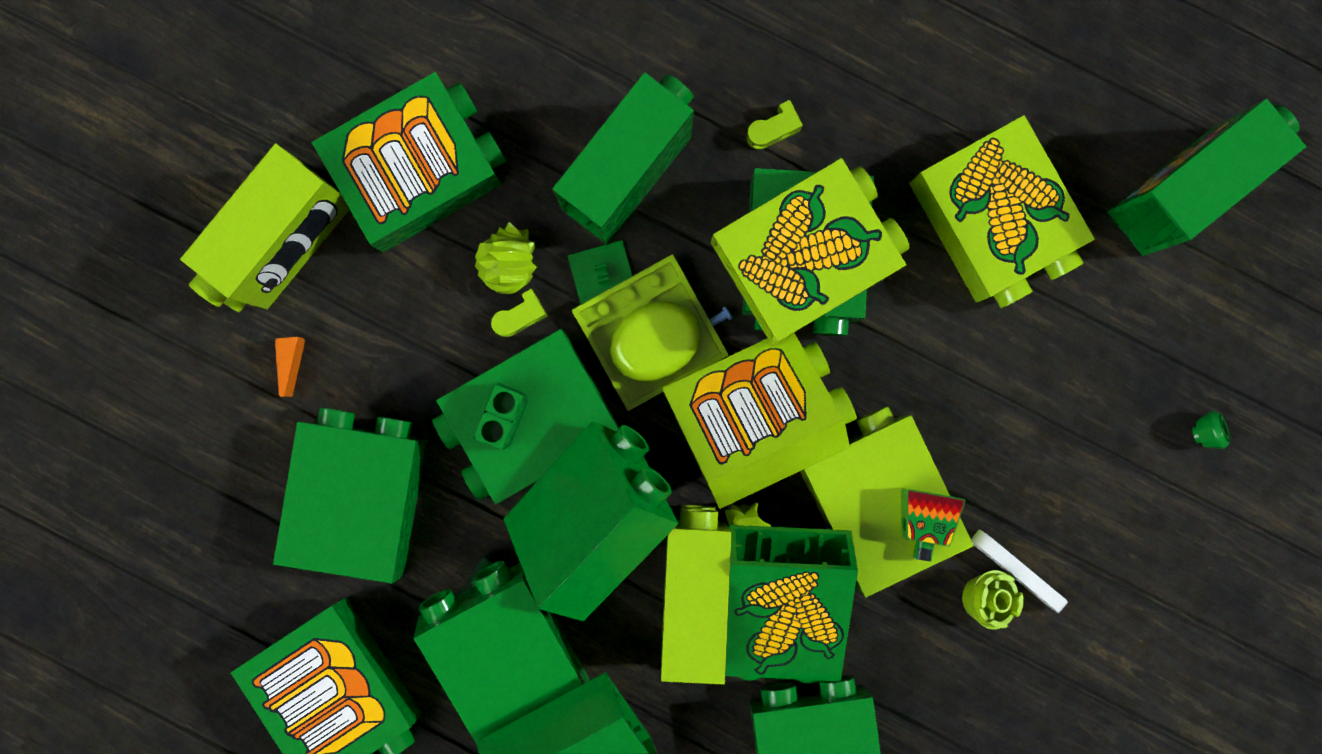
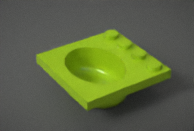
M673 254L572 310L627 411L664 392L663 387L728 356L726 349Z

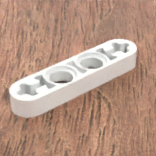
M979 529L972 537L971 541L974 546L1052 610L1060 613L1068 603L1064 597L986 533Z

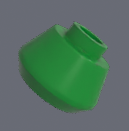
M1213 410L1196 421L1195 427H1192L1196 443H1202L1205 448L1225 449L1230 444L1227 424L1219 412Z

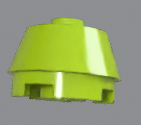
M992 570L970 579L963 590L962 600L966 612L985 628L995 630L1008 627L1007 624L1014 617L1020 616L1023 608V593L1018 592L1016 584L1013 582L1015 579L1012 576L999 570Z

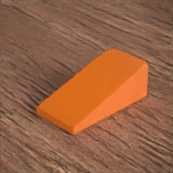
M289 337L276 338L275 340L278 392L280 397H293L304 348V338Z

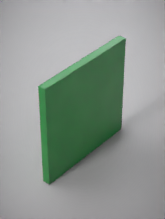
M622 240L567 255L581 305L632 277Z

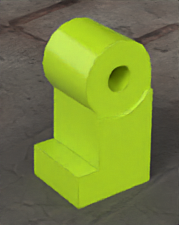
M790 100L779 105L778 115L766 121L756 120L750 125L746 137L750 147L761 150L800 132L803 125Z
M532 289L521 294L525 302L509 311H499L493 316L491 325L495 333L503 337H511L548 316Z

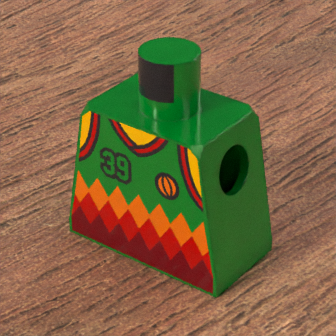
M902 488L901 534L905 539L916 541L914 559L932 562L934 544L950 546L965 505V499Z

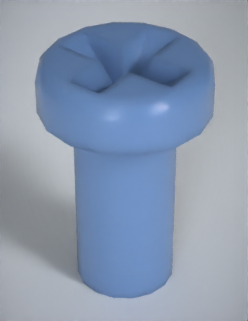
M723 307L722 312L709 319L713 327L727 318L729 320L733 318L727 307Z

